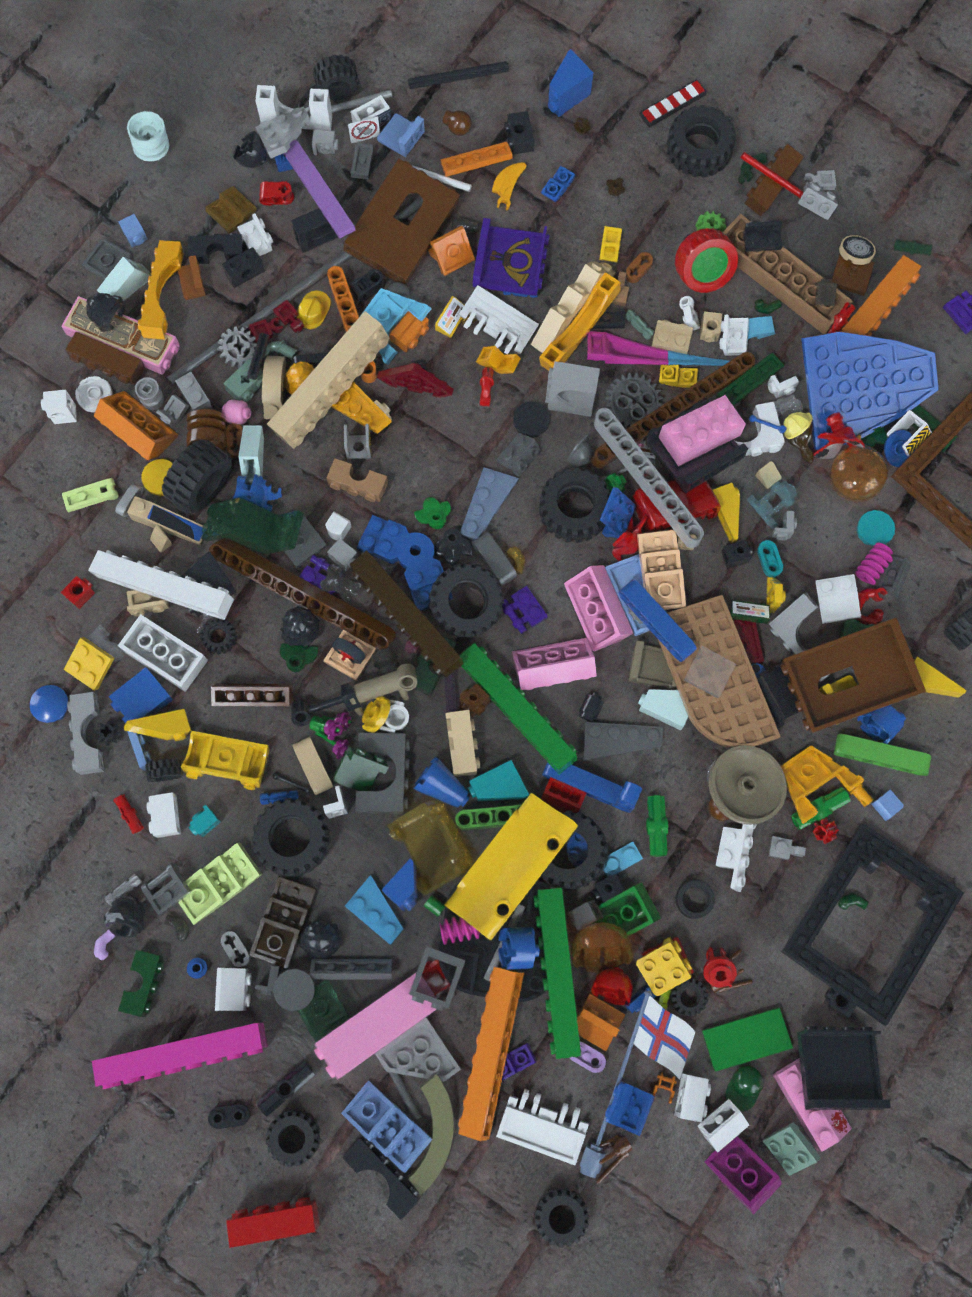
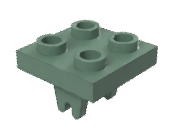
M794 1122L766 1136L763 1140L789 1176L817 1163L821 1158L813 1148L812 1143L805 1138L799 1130V1126Z

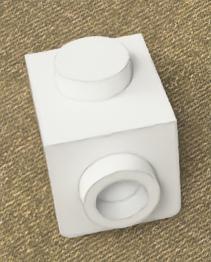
M773 375L768 381V389L776 398L785 394L788 396L796 391L799 381L794 376L779 383L776 376Z

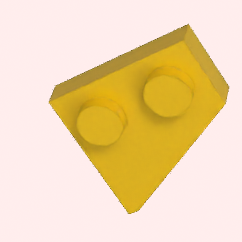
M767 577L766 605H770V613H774L785 602L786 592L783 590V584L779 580Z

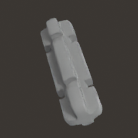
M137 874L132 875L128 878L129 881L123 882L113 890L114 893H110L105 897L106 902L110 906H112L111 903L126 896L133 890L134 886L137 887L142 883Z

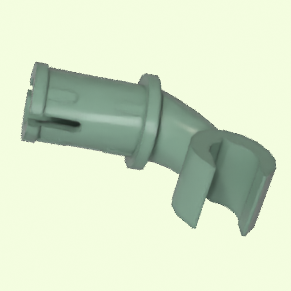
M284 340L271 342L267 345L264 359L267 356H271V352L276 351L292 361V357L297 356L298 351L287 345Z

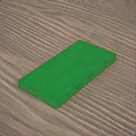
M780 1008L702 1030L714 1072L793 1049Z

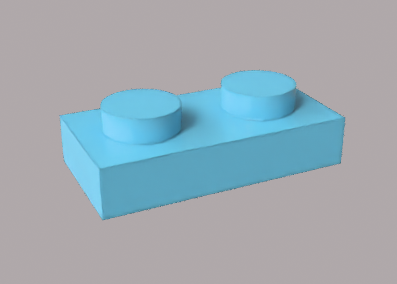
M634 842L608 855V860L605 862V869L603 870L607 878L618 874L643 859Z

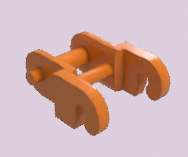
M661 1072L657 1076L659 1078L658 1084L654 1085L652 1095L656 1096L655 1093L658 1088L670 1091L668 1103L672 1104V1098L675 1094L673 1086L677 1081L675 1076L671 1079L663 1076ZM662 1080L671 1083L670 1087L661 1085Z

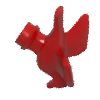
M646 514L635 527H633V520L631 518L626 532L613 543L612 554L618 562L622 561L621 555L635 554L639 550L637 534L642 533V527L648 518Z

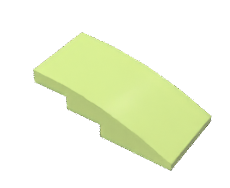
M240 842L236 843L223 855H219L206 867L199 869L185 881L192 892L178 903L193 925H195L249 886L262 873Z

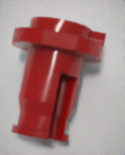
M710 947L706 952L707 962L703 968L704 978L713 987L722 988L729 986L731 988L737 976L734 962L726 957V952L722 947L720 948L721 956L717 957L714 955L713 948Z

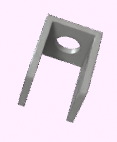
M365 424L366 435L349 436L347 425H344V448L347 459L371 458V435L368 424ZM358 442L364 445V449L360 452L355 451L353 448L354 444Z

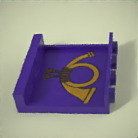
M483 218L473 273V287L480 286L483 289L537 296V290L541 289L543 278H540V274H544L545 263H542V259L546 260L547 249L544 246L549 243L550 234H546L547 226H544L543 233L493 227L490 226V219Z

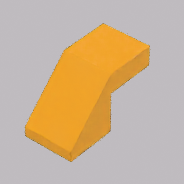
M496 346L483 347L476 362L484 367H491L500 374L514 373L521 358L517 354L504 355Z

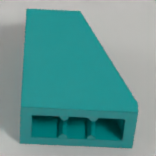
M512 760L469 781V793L472 798L476 797L478 801L524 800L529 796Z

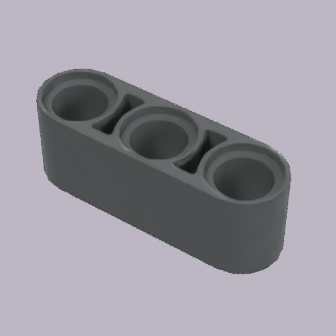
M488 532L472 542L475 551L488 570L491 571L492 576H496L499 580L497 583L500 586L517 577L515 569Z

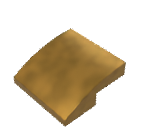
M234 186L221 192L218 200L206 206V212L229 234L245 223L257 211V208Z

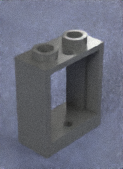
M426 946L409 991V995H412L411 1000L422 1004L426 1000L432 1003V1008L443 1011L444 1007L448 1009L465 960ZM428 957L457 967L445 1002L416 991Z

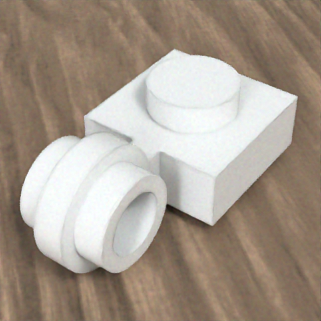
M684 296L680 300V308L684 311L683 321L689 327H693L695 331L700 328L698 314L694 310V300L690 296Z

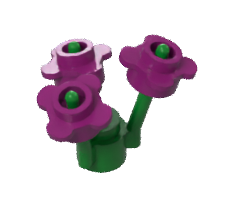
M349 712L338 713L336 718L314 715L310 721L309 728L316 731L315 735L322 737L334 746L332 752L337 755L338 760L344 757L348 746H350L349 740L343 741L340 739L335 742L333 739L338 735L340 736L344 730L347 731L350 727L351 716H349Z

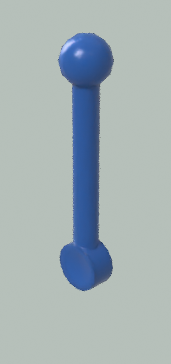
M755 415L749 417L750 422H758L777 429L779 433L783 434L786 431L784 425L777 426L758 419Z

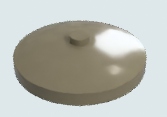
M744 745L727 750L716 759L709 774V790L715 805L726 817L735 822L746 825L763 823L775 816L785 802L787 783L784 772L778 762L769 753L760 748Z

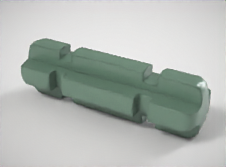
M632 309L625 313V318L629 322L631 321V324L640 333H643L647 340L654 335V331L647 327L648 325L638 315L636 316Z

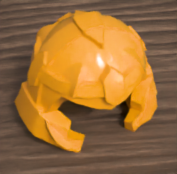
M304 361L293 363L286 372L283 387L288 393L292 395L314 370L313 365Z

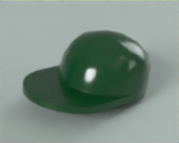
M741 1066L732 1075L726 1088V1101L729 1099L741 1112L750 1110L755 1105L763 1089L764 1080L760 1071L751 1066Z

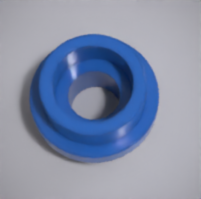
M194 958L187 965V973L192 978L199 979L207 973V963L201 958ZM196 964L200 966L198 972H195L193 969Z

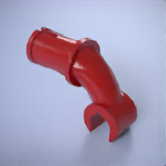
M846 302L841 311L834 316V323L828 333L840 332L841 328L848 323V318L855 310L852 304L848 307L850 303Z
M485 367L480 378V406L490 407V391L494 385V370L489 367V372H487L488 367Z
M869 588L859 591L860 611L869 598L876 602L883 601L884 599L880 598L878 593L886 595L888 594L884 588Z

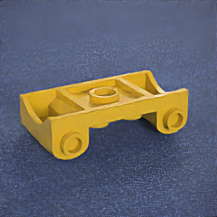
M191 731L189 748L181 768L186 777L190 779H197L202 777L203 774L239 780L245 789L255 790V788H260L270 750L269 746Z

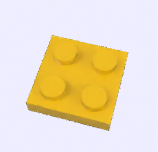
M81 637L64 670L95 691L99 689L114 657L87 638Z

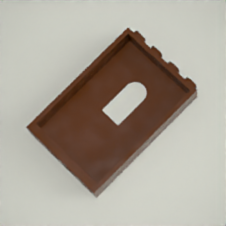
M398 159L356 223V231L350 233L345 240L343 251L371 268L380 270L383 275L393 281L402 282L407 285L428 252V249H430V242L437 238L459 203L460 195L453 188H448L439 180L429 177L424 171L412 167L409 162ZM410 193H417L422 197L423 204L409 226L393 218L406 196Z
M897 618L784 658L782 660L783 664L780 665L784 676L787 675L790 682L787 684L791 694L795 693L797 699L795 701L796 708L804 716L802 720L803 726L806 731L809 730L810 734L927 692ZM852 666L859 685L832 695H824L819 691L818 682L822 677Z

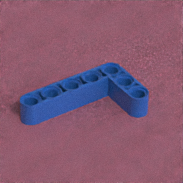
M547 762L542 776L547 779L552 777L586 792V795L627 813H631L635 808L642 788L634 783L625 782L623 786H620L574 765L569 766L558 775Z

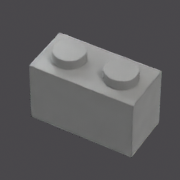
M192 372L175 380L192 411L199 409L213 410L209 399Z

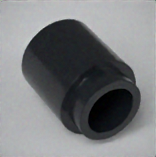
M594 692L591 695L586 694L579 710V717L588 722H593L594 719H597L604 704V701L601 700L602 696Z

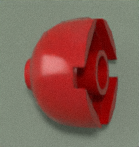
M612 967V969L602 970L596 975L591 992L597 998L598 994L605 997L603 999L604 1002L614 1005H625L626 1001L628 1004L631 1001L633 985L631 979L621 968Z

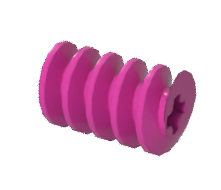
M876 543L873 546L874 548L869 551L865 560L861 562V565L855 571V575L865 583L875 585V579L880 578L879 573L883 574L885 572L883 568L889 566L887 562L893 561L891 557L893 551L882 543Z
M452 917L450 924L447 918L443 920V925L440 923L444 945L447 944L448 938L452 943H455L456 937L462 942L464 935H466L468 940H471L472 934H474L476 939H479L480 932L461 917H459V922H457L455 917Z

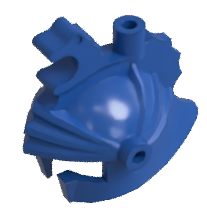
M255 474L252 485L245 483L247 476H238L236 491L230 503L231 519H235L242 514L247 515L248 518L255 519L261 518L266 512L271 513L273 505H269L267 502L268 500L281 498L283 495L281 492L282 487L278 488V492H273L271 489L272 485H266L267 480H263L262 476Z

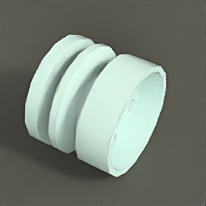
M148 111L139 112L130 118L127 130L134 154L144 161L151 162L163 158L169 151V141L163 119L158 114Z

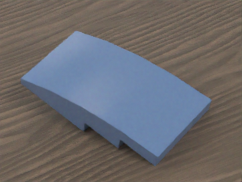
M369 1080L341 1113L368 1141L372 1142L404 1173H406L432 1140L424 1130Z

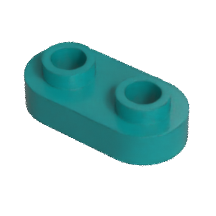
M769 540L761 542L757 548V554L763 572L768 577H778L783 571V563L777 546ZM767 549L769 554H765L763 550ZM769 567H774L775 571H771Z

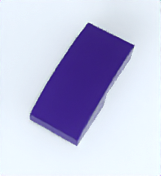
M528 1043L507 1053L502 1080L537 1062Z

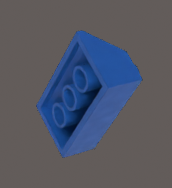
M411 859L406 862L382 889L385 895L403 912L406 910L411 911L417 904L416 899L418 898L417 869Z

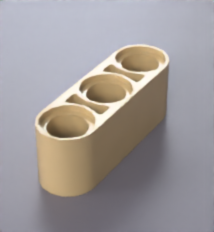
M308 737L293 744V749L315 796L332 788V782L311 738Z

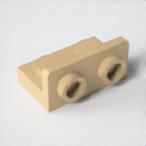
M658 320L652 347L687 354L693 327H689L686 324L671 323L668 320Z

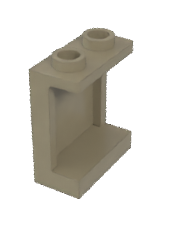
M637 640L634 645L628 682L674 690L676 684L662 648L644 645L643 641Z

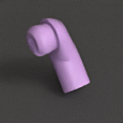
M108 929L95 942L94 955L100 960L108 957L106 945L116 937L111 929Z

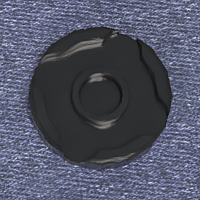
M526 402L516 409L513 424L518 433L535 438L546 432L550 416L548 410L542 404Z

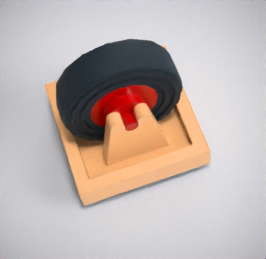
M343 630L334 641L331 650L324 659V663L357 681L377 648Z

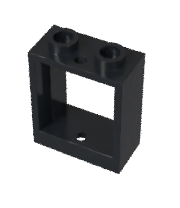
M320 208L291 220L294 236L302 253L339 238Z

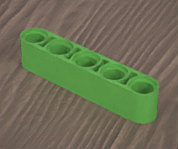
M837 734L834 755L921 776H928L931 755L850 735Z
M521 805L462 810L456 815V825L461 830L503 827L507 821L499 820V813L506 812L510 818ZM481 814H487L490 820L487 823H481L478 817ZM461 816H468L470 822L467 825L460 824L459 818Z

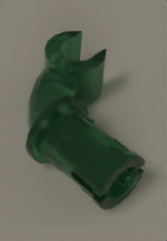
M764 152L752 156L762 164L767 162ZM745 161L741 165L740 175L738 176V181L742 185L745 182L744 177L747 178L748 183L752 179V173L749 169H752L753 166Z

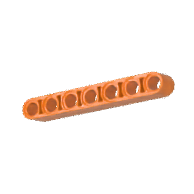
M333 266L327 272L329 285L345 332H347L351 328L349 324L355 323L359 316L342 268ZM374 360L367 364L360 375L365 383H372L377 378ZM367 370L372 371L370 374L364 373Z

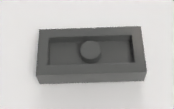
M356 143L351 169L352 178L369 180L374 145Z

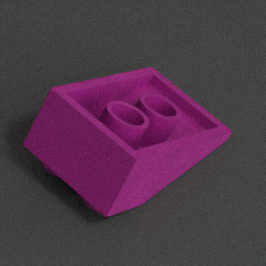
M738 1136L719 1152L715 1150L704 1161L753 1215L782 1185L780 1177Z

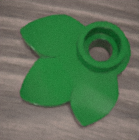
M427 497L424 500L423 509L415 511L414 516L421 524H429L434 529H441L446 523V517L451 512V506L448 501L439 503L437 499Z

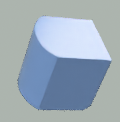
M891 789L871 803L885 821L903 808V804Z

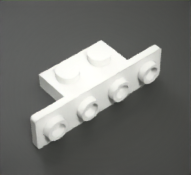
M743 824L742 829L723 827L716 866L734 869L731 889L737 892H741L746 882L744 875L749 865V849L753 845V829L756 828L757 824Z

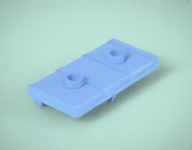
M639 554L606 566L605 569L634 635L638 636L650 631L644 623L639 624L638 621L633 620L632 615L629 614V607L618 594V591L633 579L638 581L644 588Z

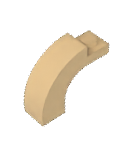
M267 356L265 359L262 379L264 419H271L283 406L286 356Z

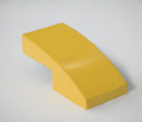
M604 227L599 260L617 263L622 233L621 228Z

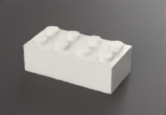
M142 615L138 617L118 645L123 652L185 692L208 661L203 654Z

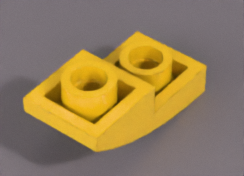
M661 365L659 383L690 388L698 382V368H679V365Z

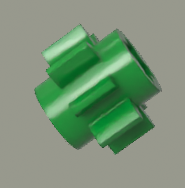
M613 473L604 479L607 484L606 489H609L610 492L613 487H617L622 493L625 491L624 486H626L625 483L627 482L623 475L618 476L616 473Z

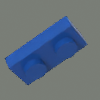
M645 984L631 997L629 1004L627 1001L625 1002L624 1006L631 1013L641 1010L646 995L644 994L645 991H650L652 998L656 997L648 984Z

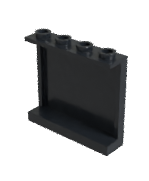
M706 399L703 402L695 403L691 409L680 412L676 418L668 419L663 425L708 404L709 400ZM662 426L657 429H651L647 434L645 442L685 494L743 459L748 451V447L744 443L739 446L733 439L678 466L659 439Z
M817 1026L804 1027L805 1030L797 1032L805 1110H883L891 1108L890 1099H883L875 1040V1035L881 1034V1031H873L872 1027H862L860 1030H854V1027H842V1030H836L835 1026L823 1027V1030H817Z

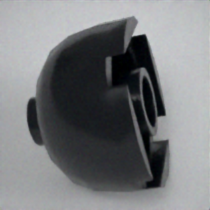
M251 131L241 139L243 144L241 146L237 145L233 152V158L246 168L261 166L267 159V151L260 135L255 131Z

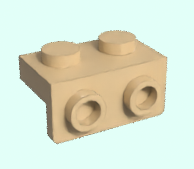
M136 590L127 591L129 604L127 611L133 616H143L147 612L161 613L164 609H169V603L166 600Z

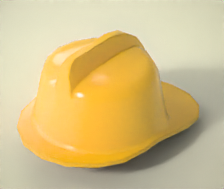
M317 290L311 291L304 296L297 309L299 316L296 318L302 321L305 329H315L322 324L330 309V298L326 293Z

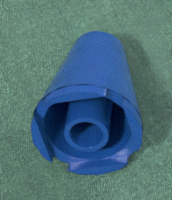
M434 757L430 762L432 765L424 769L413 789L456 808L460 805L463 807L469 800L467 796L469 792L438 757Z

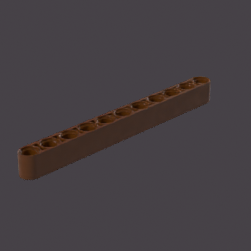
M750 352L740 354L625 430L634 438L637 445L647 439V434L651 429L661 427L665 421L676 418L684 410L688 411L695 403L709 399L750 370L755 364L754 355ZM685 398H689L691 402H687ZM671 407H674L677 412H674ZM656 417H661L663 421H659ZM642 426H646L649 431H645ZM604 443L595 450L591 462L595 467L603 468L618 457L608 444ZM598 455H603L605 460L598 458Z
M227 537L220 538L209 547V551L219 562L295 604L309 609L313 614L379 650L387 649L396 639V632L391 627Z

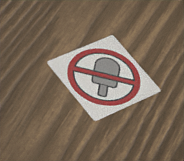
M378 116L348 124L351 143L374 138L380 134Z

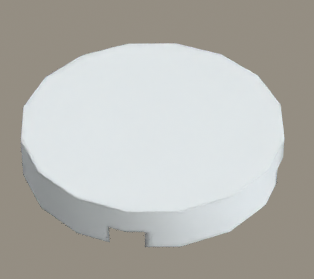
M97 376L82 380L75 391L76 400L80 407L89 412L96 411L100 398L113 395V390L108 381Z

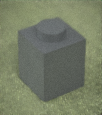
M595 899L568 912L570 923L577 931L604 917Z

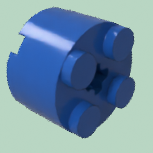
M891 705L863 714L857 720L858 722L861 721L862 725L860 728L868 737L874 741L879 739L883 741L882 743L888 744L904 727L906 717L901 712L896 711Z
M533 927L503 928L500 931L498 941H502V948H498V954L503 968H506V970L533 968L535 957L539 956V946L535 944Z

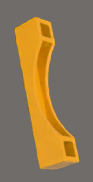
M159 240L158 248L156 247L154 252L155 261H152L151 264L152 274L148 277L149 287L148 290H145V304L141 306L142 317L138 320V330H141L143 338L165 340L168 323L165 313L159 305L160 294L166 281L181 268L184 253L181 242Z
M606 272L603 274L575 319L559 337L548 345L539 357L542 367L549 371L550 368H554L555 361L565 363L621 291L620 281Z

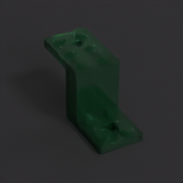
M240 497L211 504L207 511V521L202 528L203 534L201 539L208 542L228 538L262 554L292 550L296 546L304 513L293 511L277 515Z

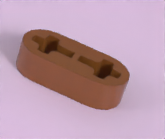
M640 253L627 267L626 280L628 282L637 283L651 268L653 257L650 253ZM645 259L648 260V262H645V263L641 266V261H642V260H643V261H644ZM637 270V274H636V275H635V274H634L633 276L630 275L631 273H634V272Z
M231 423L226 429L227 451L232 458L238 459L243 428L240 424ZM234 429L238 430L236 433L237 438L233 436L232 432H234ZM235 443H237L239 448L236 453L233 451Z

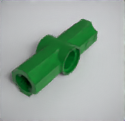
M840 787L830 794L821 796L811 802L818 811L817 815L803 824L798 813L795 812L791 815L792 822L798 830H801L811 823L829 816L834 810L850 802L849 795L843 787Z
M648 796L646 831L647 835H649L650 856H667L666 835H668V819L665 815V796Z

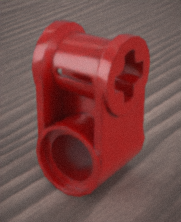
M265 181L260 183L259 202L262 205H289L294 201V194L288 182Z

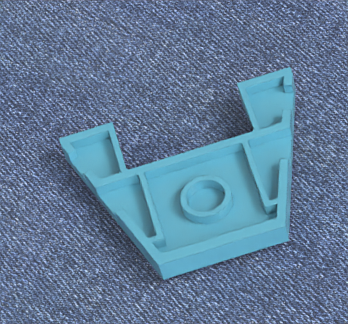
M381 288L364 311L380 322L389 336L408 311L417 319L423 321L432 308L426 304ZM388 343L379 353L382 356L383 362L389 365L398 351Z

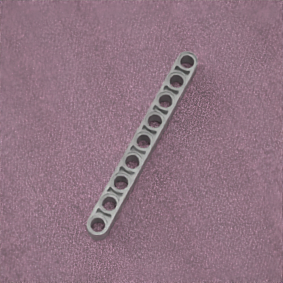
M607 408L599 409L594 420L595 429L683 543L689 548L697 547L704 535L702 527L615 415ZM633 461L639 462L640 465L634 464ZM644 476H650L652 479H646ZM656 490H660L663 494H658ZM667 505H672L674 509L668 508ZM679 519H682V520H684L686 523H685V524H682V523H680L678 520H679ZM690 534L696 535L697 539L692 538Z

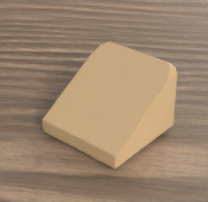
M772 461L758 470L755 475L766 489H769L782 479Z
M156 525L150 539L156 548L163 552L172 543L162 529Z

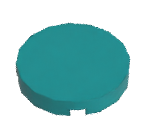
M872 510L866 512L859 519L857 534L866 545L874 546L876 543L886 545L895 534V524L888 514L883 511Z

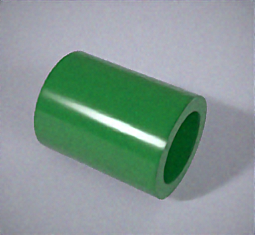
M431 895L424 907L439 917L445 909V904Z

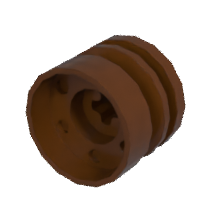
M199 409L187 414L186 422L187 430L189 431L187 432V447L195 441L209 440L222 451L226 449V416L223 413L211 409Z

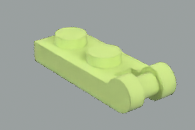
M105 479L62 493L66 510L72 512L106 500L117 499L119 495L114 488V479ZM107 488L108 492L102 493L101 489Z

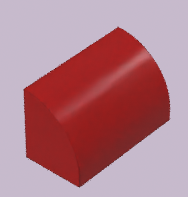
M550 777L541 800L561 813L566 811L577 813L581 808L586 792Z

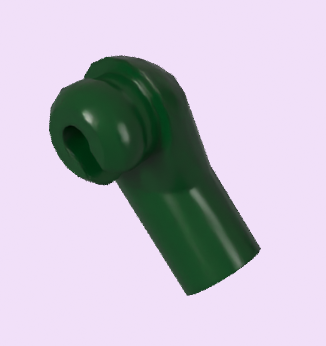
M757 299L754 306L757 312L767 315L782 307L778 299L770 304L764 303L762 299Z
M855 893L842 895L838 902V906L843 910H847L848 906L852 905L865 910L869 904L868 900Z

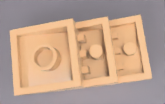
M674 530L637 534L644 589L664 610L686 607L683 569H681L676 532Z

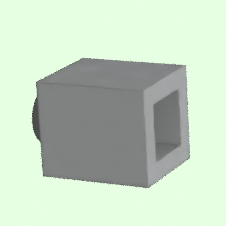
M340 538L327 551L329 558L345 571L349 568L352 569L349 564L358 558L357 552Z

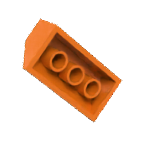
M125 391L100 398L94 413V417L102 425H105L146 460L160 456L178 437L174 430Z

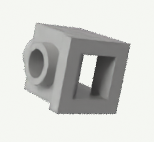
M314 129L312 139L313 154L317 155L318 152L335 154V150L339 148V139H336L335 131Z

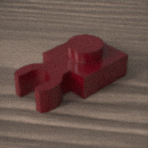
M276 317L270 323H267L266 319L249 324L248 329L252 336L256 338L255 342L257 343L261 333L268 334L270 339L273 338L272 332L281 333L283 326H275V324L279 323V318Z

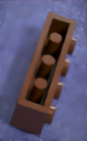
M787 143L783 148L779 147L773 155L775 159L773 161L770 160L766 167L788 181L804 156ZM762 173L755 181L757 184L755 188L751 187L747 192L746 196L748 198L744 202L745 205L759 216L768 210L783 188Z
M78 332L74 333L65 349L69 359L78 364L81 362L91 370H100L108 377L114 376L124 384L130 383L135 385L145 368L141 359Z

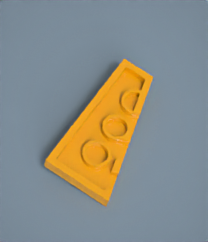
M354 381L351 387L341 394L338 402L331 406L363 426L368 424L369 429L377 434L391 423L390 418Z

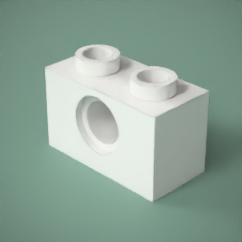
M66 390L43 392V399H41L42 410L46 411L48 418H51L54 424L77 422L76 404Z

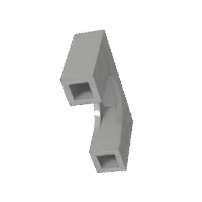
M555 361L554 368L549 369L545 400V403H549L548 410L591 417L600 369Z
M804 593L769 623L772 627L770 628L771 632L776 637L780 636L784 640L783 645L788 651L798 654L807 650L799 640V628L802 622L817 610L819 606L807 593ZM829 675L822 677L819 681H823Z

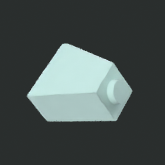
M122 257L97 291L112 296H120L124 301L148 282L149 275L151 276V273L143 264Z
M243 425L239 462L242 476H247L246 484H252L255 474L258 476L263 474L264 436L262 426Z
M648 690L646 695L642 694L638 702L641 705L639 711L679 730H682L688 718L678 690Z

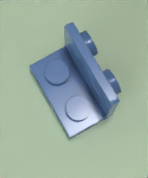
M394 114L377 137V141L406 157L425 132L424 119L418 116L415 121H409L398 114Z

